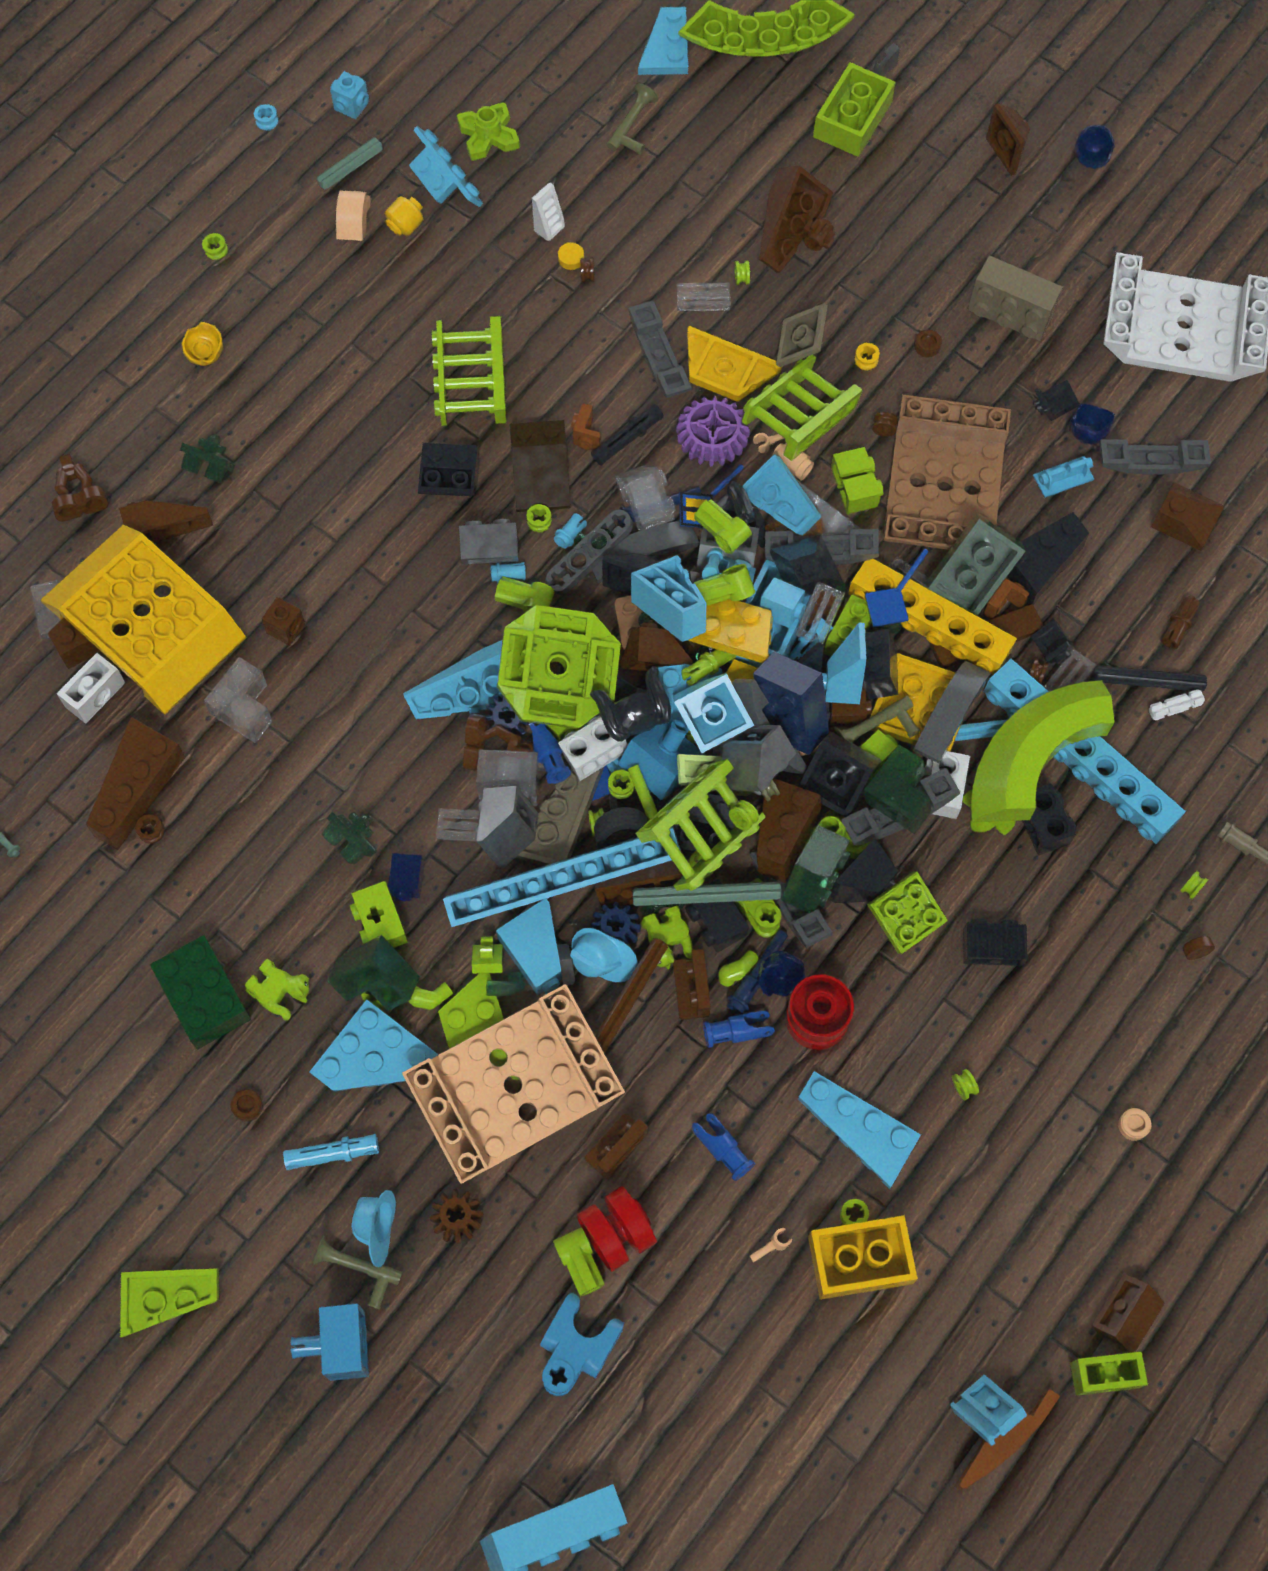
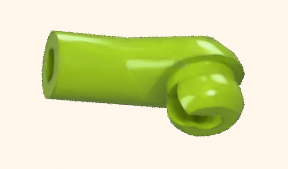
M749 950L739 960L722 966L718 972L720 984L729 987L735 981L744 978L758 962L757 954Z
M443 982L433 991L412 986L408 989L406 997L412 1006L432 1010L449 998L453 992Z

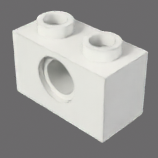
M96 653L65 684L57 695L65 708L86 724L125 684V681L114 665Z

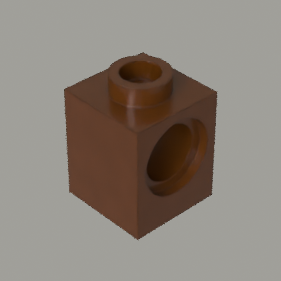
M276 597L261 619L268 635L289 646L292 645L305 626L301 609Z

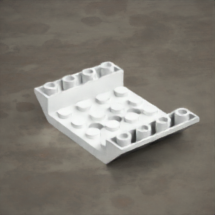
M1116 253L1103 344L1123 363L1224 381H1234L1266 370L1268 354L1267 277L1248 275L1243 287L1141 270L1142 256ZM1180 300H1189L1193 306H1184ZM1184 321L1189 324L1190 328H1181L1177 322ZM1174 344H1184L1188 350L1180 351Z

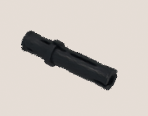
M652 404L651 407L638 417L633 416L629 419V424L612 435L595 450L591 451V455L596 463L602 466L638 436L643 437L647 433V429L663 419L664 415L657 405Z

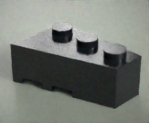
M1074 512L1020 541L1026 551L1007 577L1011 582L1021 584L1029 592L1026 601L1028 605L1036 603L1037 599L1051 586L1056 577L1064 571L1084 547L1089 532Z

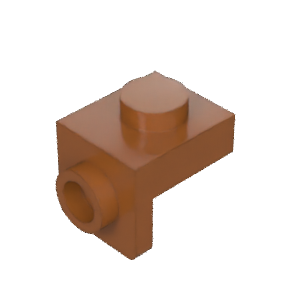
M582 403L579 413H574L571 428H573V444L585 450H595L601 445V434L590 430L593 422L592 405Z
M1006 578L986 603L987 607L984 616L990 620L994 619L1007 601L1019 608H1023L1028 599L1029 592L1021 584L1011 582Z

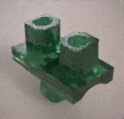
M211 434L207 440L204 438L199 439L198 445L204 447V451L182 443L180 451L185 454L181 468L198 474L201 463L204 461L209 463L204 477L217 483H221L226 471L233 472L235 464L216 456V453L224 455L226 452V447L220 445V437L218 435Z
M331 812L327 817L330 823L322 835L332 845H337L344 837L348 840L349 844L340 852L341 856L348 863L356 864L364 856L372 857L377 852L361 834L363 833L369 838L374 833L369 828L373 819L368 814L359 817L355 812H352L348 816L353 822L352 824L343 814L337 816L335 812Z

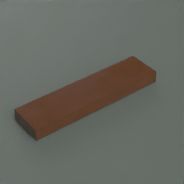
M1033 604L987 621L1016 637V642L1031 637L1044 627ZM956 632V633H953V634H955V635H960L961 633H960V632ZM974 643L980 649L986 648L982 643ZM930 644V648L941 668L945 669L966 661V659L962 660L955 657L951 651L940 645Z

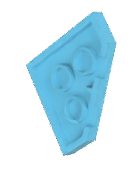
M366 999L310 1070V1073L334 1092L387 1085L406 1081L402 1072L428 1058L432 1059L438 1056V1054Z

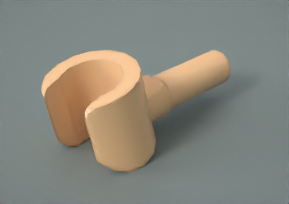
M758 433L754 436L753 441L754 444L765 442V444L758 447V451L764 454L769 451L771 444L784 439V437L780 434L768 437L765 433Z
M785 1228L778 1229L772 1235L770 1242L750 1255L753 1263L770 1251L772 1252L775 1249L782 1251L791 1244L792 1239L785 1244L780 1243L777 1239V1236L786 1230Z

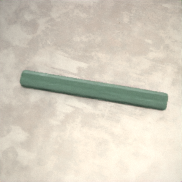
M779 882L701 885L692 891L689 889L677 891L674 886L633 889V903L635 906L774 900L781 897V885Z

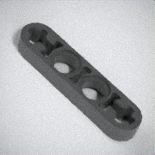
M620 509L612 511L547 573L546 584L555 590V594L563 595L569 592L604 556H607L630 534L633 528V521L630 515ZM616 519L620 521L624 519L625 527H616L614 521ZM607 527L609 531H612L613 535L615 536L613 539H611L608 532L605 531ZM597 536H604L607 538L606 546L599 550L593 548V540ZM578 555H583L587 559L585 566L580 569L574 568L572 566L573 559ZM566 566H568L569 570L573 574H575L573 577H571L569 573L567 574L566 570L564 569ZM556 576L559 578L563 577L564 585H555L554 578Z

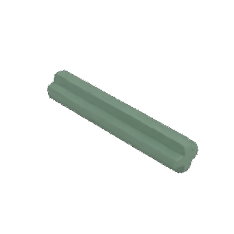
M375 137L370 139L321 173L316 178L319 186L323 190L328 189L382 151L381 142Z

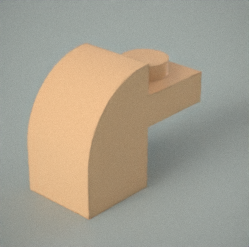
M340 190L336 209V239L363 241L367 234L366 213L371 206V196H366V192Z

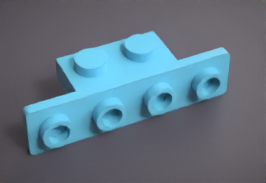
M416 126L414 132L426 147L409 166L433 198L442 204L458 187L468 201L480 207L483 202L478 197L480 194L479 190L472 183L466 182L464 179L466 176L465 172L458 165L452 164L450 161L452 156L445 148L438 146L436 135L429 129L424 131Z

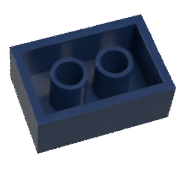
M774 651L753 673L754 679L769 702L762 709V712L770 725L781 726L793 748L810 755L829 734L822 673Z

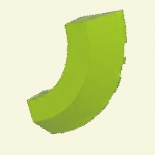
M708 0L678 31V35L692 43L721 53L753 57L775 56L803 50L828 39L854 19L855 14L832 0H800L784 12L777 14L775 11L755 12L754 16L739 15L737 10L723 7Z
M1102 680L1081 682L1047 692L1020 708L1000 727L985 749L977 768L971 794V822L1030 820L1036 809V788L1039 775L1045 765L1065 746L1088 738L1107 736L1114 725L1112 697Z

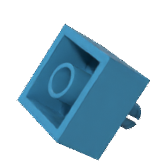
M674 720L671 726L668 723L656 725L651 730L645 731L631 739L618 765L628 771V768L639 765L648 790L660 800H663L683 786L678 781L677 755L706 754L702 753L699 748L685 738V735L689 732L686 723L681 720Z
M359 1304L319 1308L320 1335L291 1338V1346L303 1347L292 1348V1358L321 1355L322 1375L330 1381L369 1377L365 1311Z

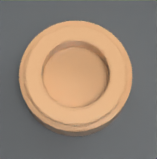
M1131 1108L1121 1115L1118 1127L1125 1138L1137 1141L1143 1139L1150 1132L1151 1119L1145 1111Z

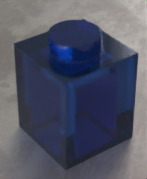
M392 853L388 883L391 896H395L396 899L401 901H411L412 898H420L424 873L422 855Z

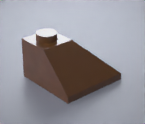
M997 103L993 108L986 139L1009 174L1013 176L1017 172L1030 129L1027 121L1022 119L1016 110Z
M1174 482L1151 528L1202 551L1224 506Z
M642 623L641 627L630 632L620 668L647 672L653 666L692 665L693 660L668 630L658 629V625L654 623Z

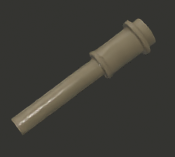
M1226 821L1217 834L1221 838L1220 841L1222 843L1226 841L1245 855L1250 853L1268 865V851L1256 844L1258 840L1236 828V823L1230 824Z

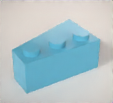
M678 555L631 573V602L682 642L706 632L707 603L696 584L691 583L687 569L682 568L681 559Z

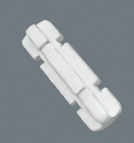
M1196 689L1190 691L1188 695L1184 693L1166 699L1164 703L1157 702L1151 704L1149 714L1153 720L1165 718L1164 715L1171 716L1189 710V707L1201 706L1205 698L1202 691Z

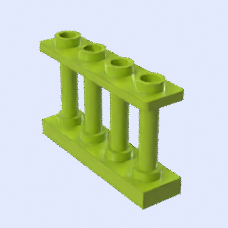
M501 316L490 317V328H485V331L443 333L442 320L436 321L437 330L432 331L433 347H437V353H433V369L438 370V376L433 377L434 393H439V400H434L435 416H440L441 425H447V413L489 411V414L495 413L496 424L506 423ZM486 341V344H491V350L486 351L485 354L444 355V344ZM487 364V367H492V374H487V377L445 379V366ZM488 387V390H493L494 397H488V400L446 402V390Z
M814 355L808 356L805 360L800 359L791 371L782 373L777 382L772 386L767 385L759 396L750 398L743 408L745 412L742 419L743 424L747 426L754 419L758 418L786 439L787 446L783 455L791 461L855 410L863 391L855 384L846 391H840L812 370L816 360ZM806 379L834 399V401L830 404H824L798 384ZM791 392L818 412V414L814 417H808L782 397ZM775 405L802 425V427L798 430H792L766 410Z
M728 759L711 763L635 833L642 843L653 840L660 842L683 875L674 885L677 891L685 889L692 891L701 886L705 881L703 877L708 872L710 873L718 869L723 864L722 859L726 855L737 851L742 846L741 841L745 837L757 832L760 828L758 824L766 818L763 812H759V820L752 824L751 828L744 831L735 826L729 832L707 800L709 798L707 793L712 789H716L730 810L736 807V804L739 802L726 783V776L734 769ZM693 806H697L721 840L712 849L709 848L689 819L690 813L688 811ZM674 824H679L702 857L693 867H691L669 835L671 833L669 829Z

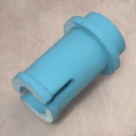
M574 513L562 529L555 531V543L564 549L571 547L577 535L587 526L586 520L579 523L583 517Z
M524 562L512 564L496 563L491 565L492 582L497 581L498 584L503 576L514 580H525Z

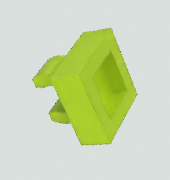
M493 936L481 937V945H473L472 974L502 973L503 944H493Z

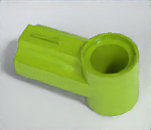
M712 499L703 502L694 514V519L714 536L718 546L728 554H732L752 535L749 526L741 518H732Z
M746 564L729 567L720 575L694 582L706 601L707 606L728 599L740 601L755 594Z
M503 576L497 585L495 601L521 608L524 612H527L535 605L550 607L555 590L542 582L527 584Z
M582 1227L553 1240L563 1265L567 1266L580 1297L605 1286L600 1271L591 1255L593 1251Z

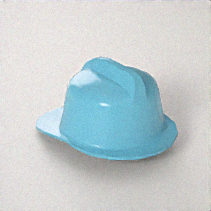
M583 928L576 932L572 939L570 957L577 971L584 976L601 977L612 982H625L629 980L638 965L636 954L630 946L600 930Z
M390 1190L384 1191L379 1197H361L357 1202L352 1218L353 1234L358 1241L369 1246V1255L375 1267H381L385 1263L389 1250L391 1226L396 1209L395 1195Z

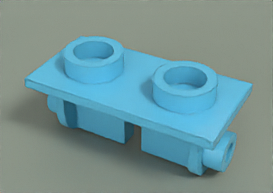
M1082 456L1035 473L1033 477L1046 498L1093 481L1094 477L1090 472V468L1093 467V461L1090 457Z

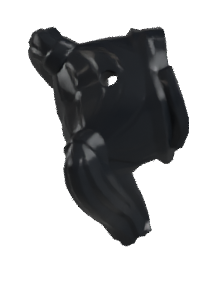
M735 481L730 482L727 493L719 498L716 504L732 518L739 517L749 527L759 528L757 544L761 548H765V532L769 530L761 513L750 502L744 488Z
M653 666L646 672V691L636 692L617 702H613L603 690H594L590 693V696L597 704L607 732L617 742H622L629 738L630 735H639L651 730L656 725H662L670 721L671 705L659 680V669L656 666Z

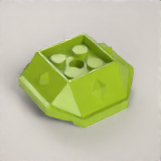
M535 605L504 628L497 688L518 718L523 722L580 729L600 713L596 702L590 696L592 691L603 690L614 702L621 643L609 632L594 613ZM550 663H561L564 667V673L560 675L554 674L550 670Z

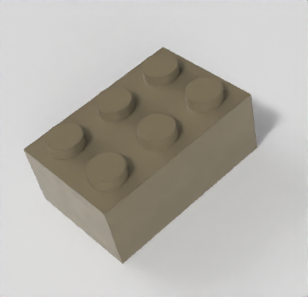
M989 255L976 279L968 310L979 317H985L997 322L1002 327L1011 328L1028 338L1041 341L1053 318L1063 286Z

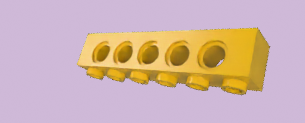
M875 559L866 560L851 581L848 594H853L866 601L865 593L876 592V588L884 590L897 588L904 575ZM909 579L901 591L904 602H908L911 607H906L909 620L899 623L906 630L923 635L931 644L940 645L951 651L955 657L962 660L966 659L994 675L1006 661L1017 638ZM931 615L936 621H930L925 616ZM950 629H956L961 634L955 635L950 632ZM974 643H982L986 648L980 649Z

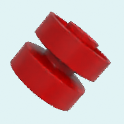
M821 974L803 979L794 988L786 1011V1025L790 1035L800 1045L809 1049L822 1050L836 1045L844 1037L854 1012L853 997L846 985L835 977Z
M620 1186L604 1197L605 1204L610 1213L608 1216H605L595 1204H592L576 1215L589 1242L611 1273L629 1262L627 1251L623 1245L625 1242H628L638 1254H641L657 1243V1239L650 1227L652 1224L646 1212L623 1186Z

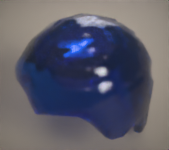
M1090 125L1085 127L1078 135L1074 152L1078 161L1085 167L1093 169L1102 168L1110 161L1115 147V140L1111 131L1104 125Z
M1080 404L1076 413L1071 418V431L1074 437L1083 444H1098L1101 439H1106L1111 432L1115 414L1094 405Z
M786 951L771 953L762 961L758 969V981L762 992L767 996L773 994L782 997L788 996L797 984L805 979L803 961Z

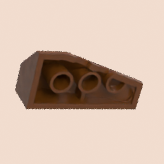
M800 165L778 168L769 191L759 260L776 273H780L797 252V246L804 239L802 237L804 233L803 228L808 220L814 222L816 218H823L833 195L830 189Z

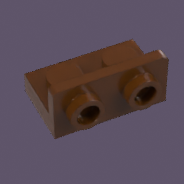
M704 949L692 950L691 959L675 960L673 963L678 1013L681 1020L710 1016L711 1005Z
M623 1114L585 1156V1161L607 1180L647 1136L648 1126L640 1119L635 1122L627 1114Z

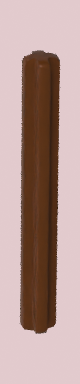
M654 938L595 1035L604 1054L668 948V945L658 938Z

